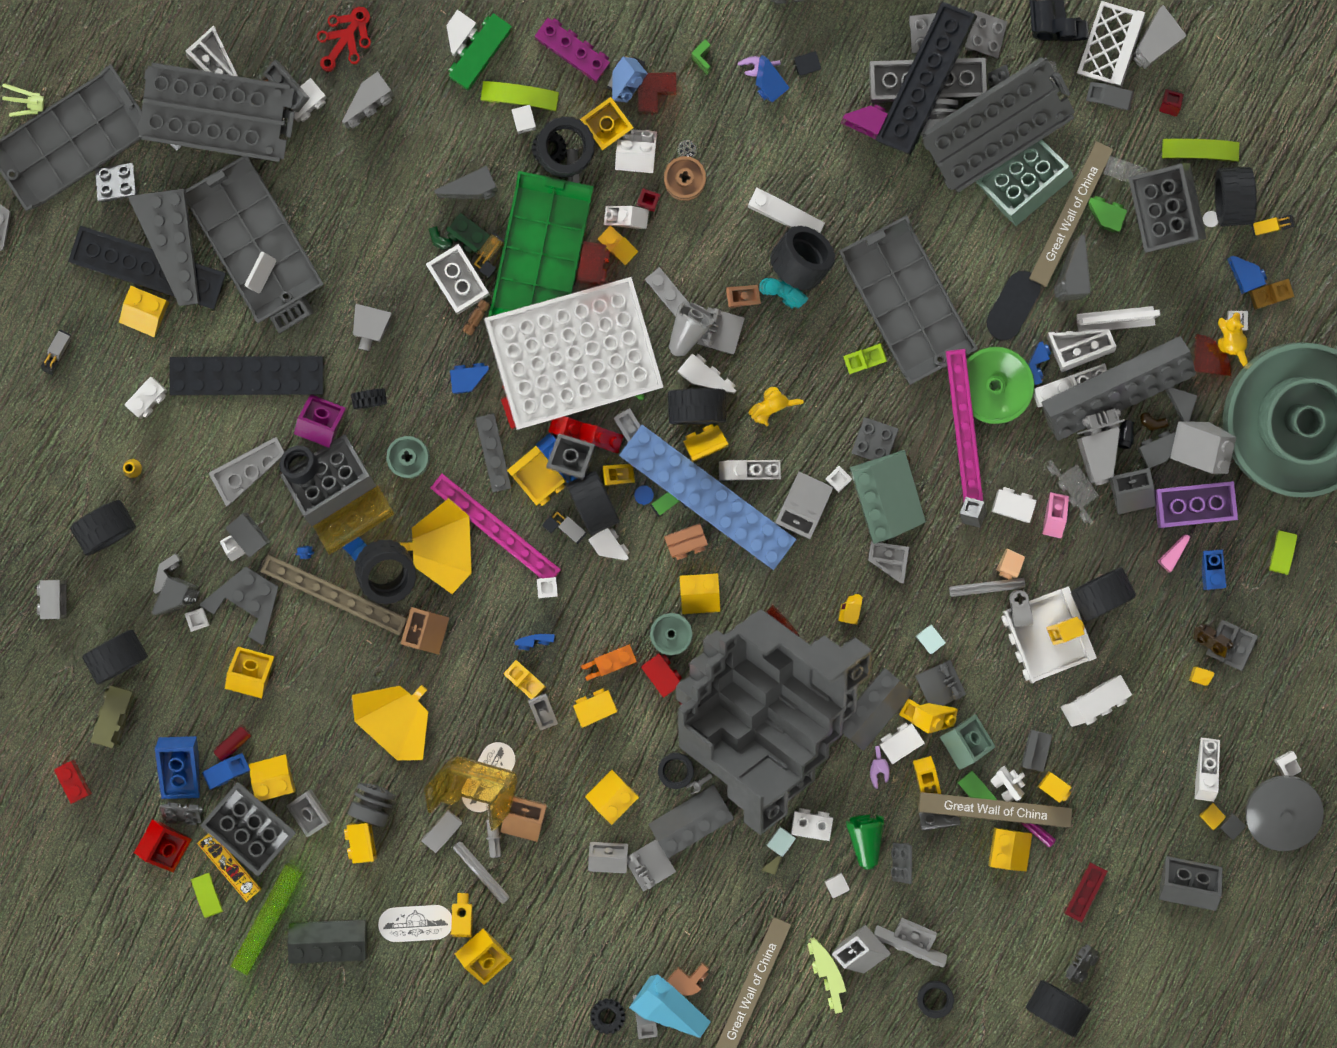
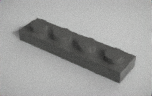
M495 414L476 417L492 492L511 489Z

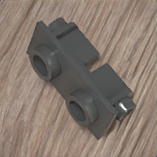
M919 813L922 831L960 825L959 816Z

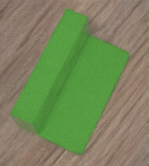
M704 40L691 53V59L708 75L711 66L703 57L710 51L711 45Z

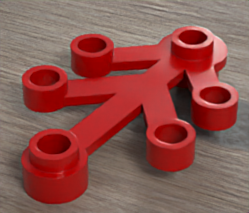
M356 7L349 15L338 17L331 15L328 17V24L331 27L351 22L347 29L331 32L319 31L317 33V39L321 43L340 38L329 56H324L320 61V66L325 72H332L336 68L335 60L347 42L350 53L348 60L354 65L360 62L354 38V32L358 27L361 36L359 40L360 46L363 49L371 46L366 24L370 20V14L366 8ZM363 13L364 17L357 19V14ZM336 18L337 22L336 24H331L330 20ZM326 34V39L320 40L319 36ZM364 39H367L369 41L368 45L366 46L362 45V41ZM353 55L358 56L355 62L351 61ZM326 60L331 61V65L328 67L324 65Z

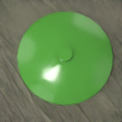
M987 347L975 352L967 359L973 417L986 423L1000 424L1017 418L1026 410L1034 393V376L1029 364L1021 355L1004 347Z

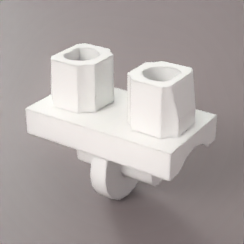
M1003 766L991 779L992 784L996 788L1004 784L1008 789L1001 794L1005 801H1018L1025 794L1021 789L1025 786L1021 780L1025 777L1023 772L1018 775L1015 770H1012L1009 773L1007 768Z

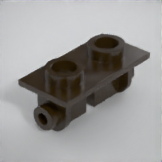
M1200 624L1199 627L1196 626L1193 639L1211 649L1216 655L1226 658L1227 651L1231 650L1234 646L1232 640L1222 634L1215 638L1214 636L1217 634V631L1207 624Z

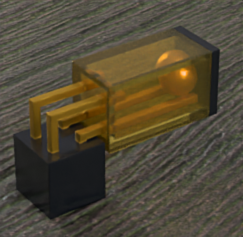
M492 232L479 250L478 254L480 256L474 263L480 269L479 272L489 279L497 269L489 262H491L504 244V240L494 232ZM483 257L485 260L482 267H480L477 263Z

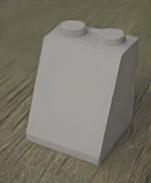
M1164 5L1155 13L1133 53L1136 64L1144 69L1178 45L1187 36Z
M1178 422L1170 458L1212 474H1228L1236 437L1210 422Z
M1119 427L1077 439L1089 482H1095L1096 486L1108 483V478L1113 477Z

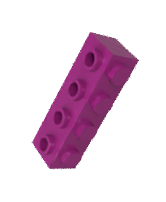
M547 18L535 34V39L595 83H598L610 66L609 57L602 52L598 54L592 50L594 47L585 40L581 42L577 39L578 35L570 29L568 31L563 29V24L555 18L553 20Z

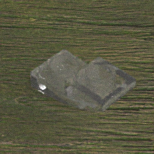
M1109 156L1103 174L1129 183L1128 177L1147 173L1149 169Z

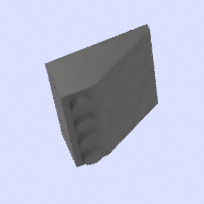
M1181 163L1128 177L1145 253L1206 239L1190 163Z
M1080 235L1070 246L1057 284L1054 286L1055 298L1058 297V302L1081 300L1091 293L1085 235Z
M345 434L333 441L330 448L325 446L314 453L318 461V470L315 476L308 482L294 484L288 481L283 473L280 474L301 513L311 526H314L377 486ZM304 459L290 468L289 471L292 474L302 472L307 467L309 459Z
M239 782L200 825L257 876L264 872L296 834L290 826Z

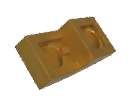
M1289 279L1249 291L1255 310L1294 297Z

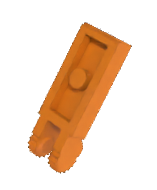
M629 644L594 658L593 661L581 665V668L586 670L595 664L597 665L599 671L588 674L585 677L586 681L637 661Z

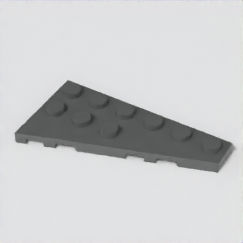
M185 189L128 196L179 306L200 304Z

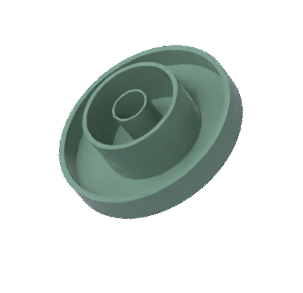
M1296 342L1282 344L1254 357L1234 379L1224 405L1223 430L1236 437L1232 458L1243 473L1258 485L1270 491L1291 497L1320 496L1337 489L1336 349L1315 343Z

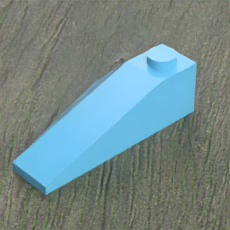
M658 974L649 977L629 1007L645 1020L653 1021L701 1038L711 1023L680 992Z

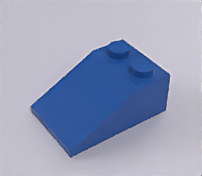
M197 736L159 737L155 747L161 799L200 798Z

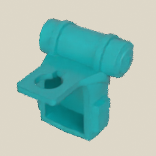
M764 278L759 284V291L763 295L777 294L783 298L782 302L791 309L800 308L809 299L798 288L786 284L780 278L778 280Z

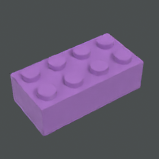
M1234 481L1154 490L1158 528L1238 520Z

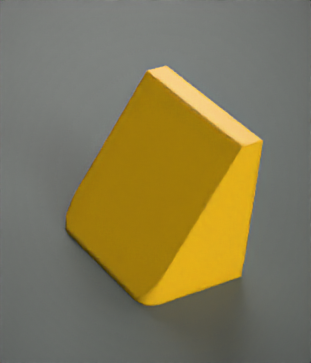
M908 698L899 715L912 723L915 708L920 705Z
M1214 803L1199 815L1213 831L1226 818Z

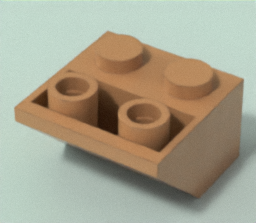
M411 607L401 644L439 654L449 617Z
M509 795L500 832L538 842L547 804Z

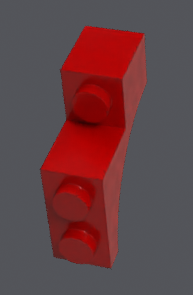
M564 416L553 419L548 431L555 435L559 433L595 444V447L614 453H619L624 435Z

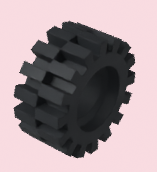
M554 132L548 141L554 142L557 150L553 155L549 156L559 164L564 159L567 147L562 135ZM537 134L536 138L533 140L532 152L535 159L539 162V159L536 155V143L539 134Z
M385 388L351 394L353 409L387 404Z
M605 998L604 1000H599L591 1011V1023L599 1033H605V1035L614 1034L624 1024V1008L620 1005V1002L614 999ZM605 1009H611L615 1013L616 1018L610 1024L604 1023L600 1018L601 1012Z

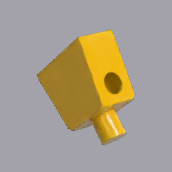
M457 893V904H452L451 935L453 937L472 938L473 906L469 904L468 893ZM465 910V916L459 917V912Z

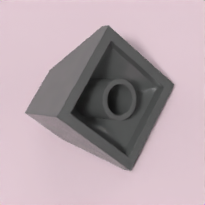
M558 433L546 468L584 479L595 455V444Z

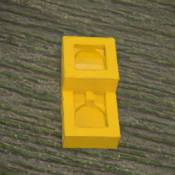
M517 660L504 672V675L530 699L538 697L546 688L541 681Z

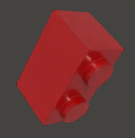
M658 653L643 664L641 668L664 698L676 689L677 684L683 678L677 670L672 671L669 667L671 662L665 654L661 656Z
M75 760L54 769L71 804L92 794Z

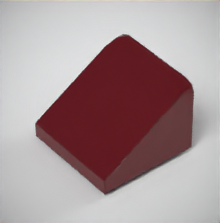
M1165 89L1159 111L1172 116H1178L1184 94Z
M642 188L636 206L655 212L661 194Z

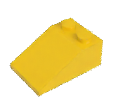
M713 424L702 428L704 432L700 434L693 432L685 436L686 440L683 443L692 462H696L728 446V442L718 425L714 427Z

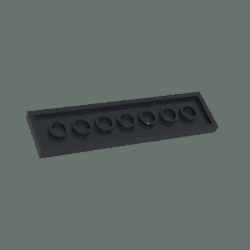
M943 1L941 2L876 138L878 143L908 155L912 154L975 23L976 14Z
M83 226L79 227L68 260L69 263L175 297L153 249ZM195 263L200 301L198 305L215 310L226 273Z
M323 356L169 357L170 395H324Z

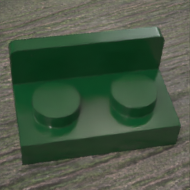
M461 212L453 223L446 228V231L449 233L447 236L455 243L458 240L463 243L462 248L470 254L473 252L478 254L491 237Z

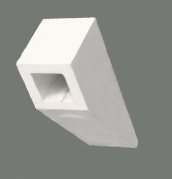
M691 354L677 371L692 385L710 389H724L726 392L733 394L736 392L734 389L736 385L729 379L724 381L719 376L721 373L715 367L709 368L705 365L706 360L699 354L696 356Z
M780 460L719 461V481L781 479Z
M1200 739L1195 780V799L1214 802L1218 794L1220 740Z

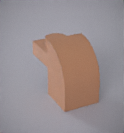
M702 962L691 976H688L681 968L677 967L666 981L682 995H693L702 989L697 982H702L708 976V967Z

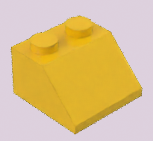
M611 97L580 119L589 127L594 136V141L602 151L633 129L631 123Z
M130 286L123 303L119 323L155 337L169 302Z
M718 573L680 576L682 614L720 612Z
M237 646L227 672L225 689L262 699L269 680L274 656Z
M604 688L593 692L594 696L589 699L584 696L575 700L577 704L573 705L582 728L618 712L609 690L604 691Z
M286 754L249 764L254 796L260 801L296 791Z
M611 770L585 798L612 825L639 796Z
M365 821L348 824L347 829H344L345 839L349 840L350 848H347L348 858L352 859L353 863L375 861L377 854L372 824Z
M994 827L988 865L994 868L1027 872L1032 833Z
M484 928L455 953L463 967L483 985L513 960Z

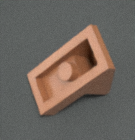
M758 285L726 288L730 308L761 304Z

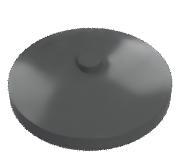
M1287 775L1272 777L1258 785L1249 796L1245 809L1247 826L1253 837L1263 846L1277 851H1290L1309 843L1320 830L1324 816L1322 801L1316 790L1303 779Z

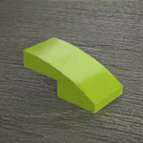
M882 343L843 356L849 374L888 362Z
M1280 530L1277 532L1269 567L1270 571L1289 574L1297 540L1296 534Z
M207 873L191 879L204 918L223 912L211 874Z

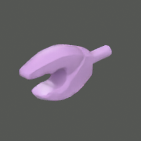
M748 57L737 64L738 66L753 64L755 68L744 72V74L757 76L760 57ZM780 60L771 62L773 66L781 65Z
M875 746L876 759L873 760L870 768V778L874 788L878 789L877 774L879 772L884 773V780L887 783L890 777V768L886 759H881L880 746Z

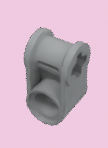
M1014 590L1009 597L1013 627L1033 625L1028 595L1022 590ZM1017 594L1024 597L1020 604L1014 601V598H1017Z

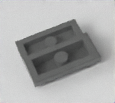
M1222 620L1214 637L1217 638L1222 634L1232 640L1234 646L1231 650L1227 651L1226 658L1216 655L1211 649H1208L1206 655L1243 672L1259 637Z

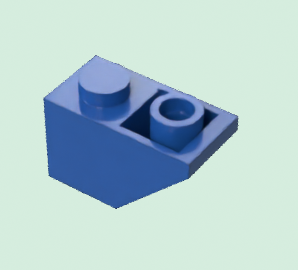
M484 363L473 364V368H466L465 365L454 366V370H450L452 393L473 392L490 371L489 366H485Z
M1223 550L1203 551V590L1226 588Z

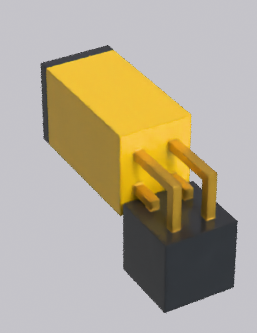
M1292 214L1267 219L1251 225L1254 236L1279 231L1281 228L1285 230L1296 227Z

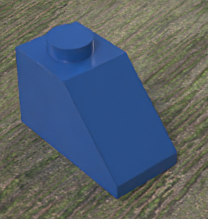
M762 55L759 58L756 86L759 88L757 92L763 100L767 99L773 102L786 92L789 86L769 59Z
M1236 256L1227 259L1242 294L1266 284V274L1263 269L1260 270L1258 265Z

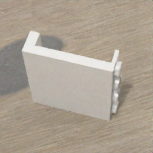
M1069 586L1029 601L1033 625L1014 628L1011 608L1002 611L1004 616H1001L1005 627H1009L1011 632L1008 634L1012 645H1016L1018 650L1015 652L1019 663H1023L1025 668L1022 670L1026 681L1029 680L1030 683L1097 658L1086 629L1083 630L1084 635L1056 645L1052 644L1046 629L1050 625L1078 616L1081 619Z

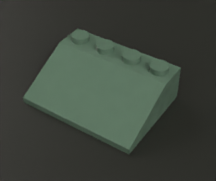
M1041 139L977 180L976 183L999 210L1017 226L1074 178L1070 166Z
M905 450L849 467L873 544L896 537L926 522Z

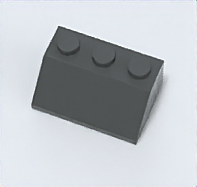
M1166 856L1160 881L1159 900L1216 911L1222 896V867Z

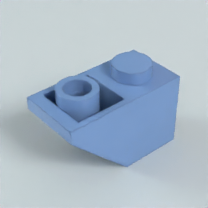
M623 56L613 70L612 99L614 101L627 103L648 74L635 58Z

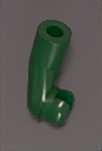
M437 226L428 229L435 247L448 250L453 246V241L450 238L446 239L440 236Z

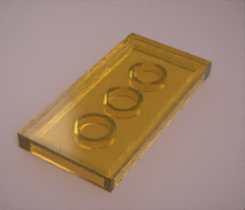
M377 485L313 527L326 551L331 555L395 513Z

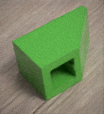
M1098 196L1090 198L1088 205L1099 228L1118 234L1127 212L1126 209H1123L1124 206L1114 202L1112 205L1108 204L1104 198Z

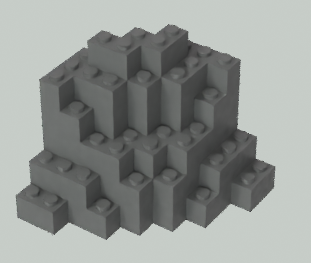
M762 609L755 614H751L748 619L736 625L727 634L723 635L716 630L712 634L707 635L703 640V654L690 662V676L680 681L676 686V699L682 703L678 708L679 747L727 784L728 798L744 810V823L759 835L788 814V801L815 781V768L829 758V745L843 735V722L857 712V686L871 676L872 650L856 638L846 642L841 648L825 635L819 640L814 641L812 645H809Z

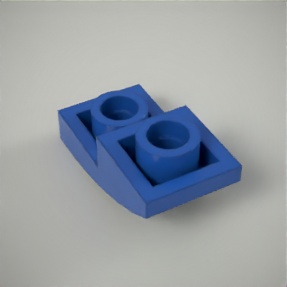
M555 634L526 636L516 640L514 645H518V649L530 650V647H534L535 640H539L538 644L550 645V642H554Z

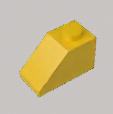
M1078 616L1046 627L1053 645L1065 643L1085 634L1083 631L1085 629L1084 624Z

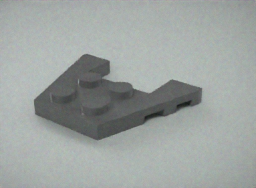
M246 566L202 601L200 606L216 614L225 598L258 618L257 623L248 636L259 644L264 645L279 587Z

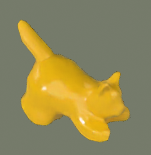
M1236 312L1229 320L1224 318L1218 320V325L1224 336L1218 340V347L1223 353L1237 355L1240 363L1245 367L1248 363L1245 355L1248 341L1242 331L1244 325L1240 322V314Z
M770 387L763 394V402L755 404L748 413L756 423L769 426L768 419L771 414L788 406L804 404V401L801 399L788 400L777 387Z

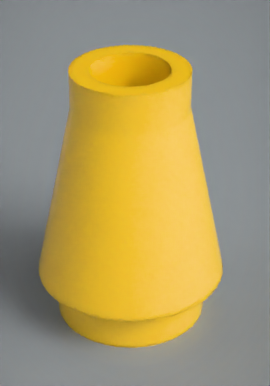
M129 459L124 463L123 472L127 477L136 478L141 474L142 466L138 460ZM129 465H132L133 469L129 472Z

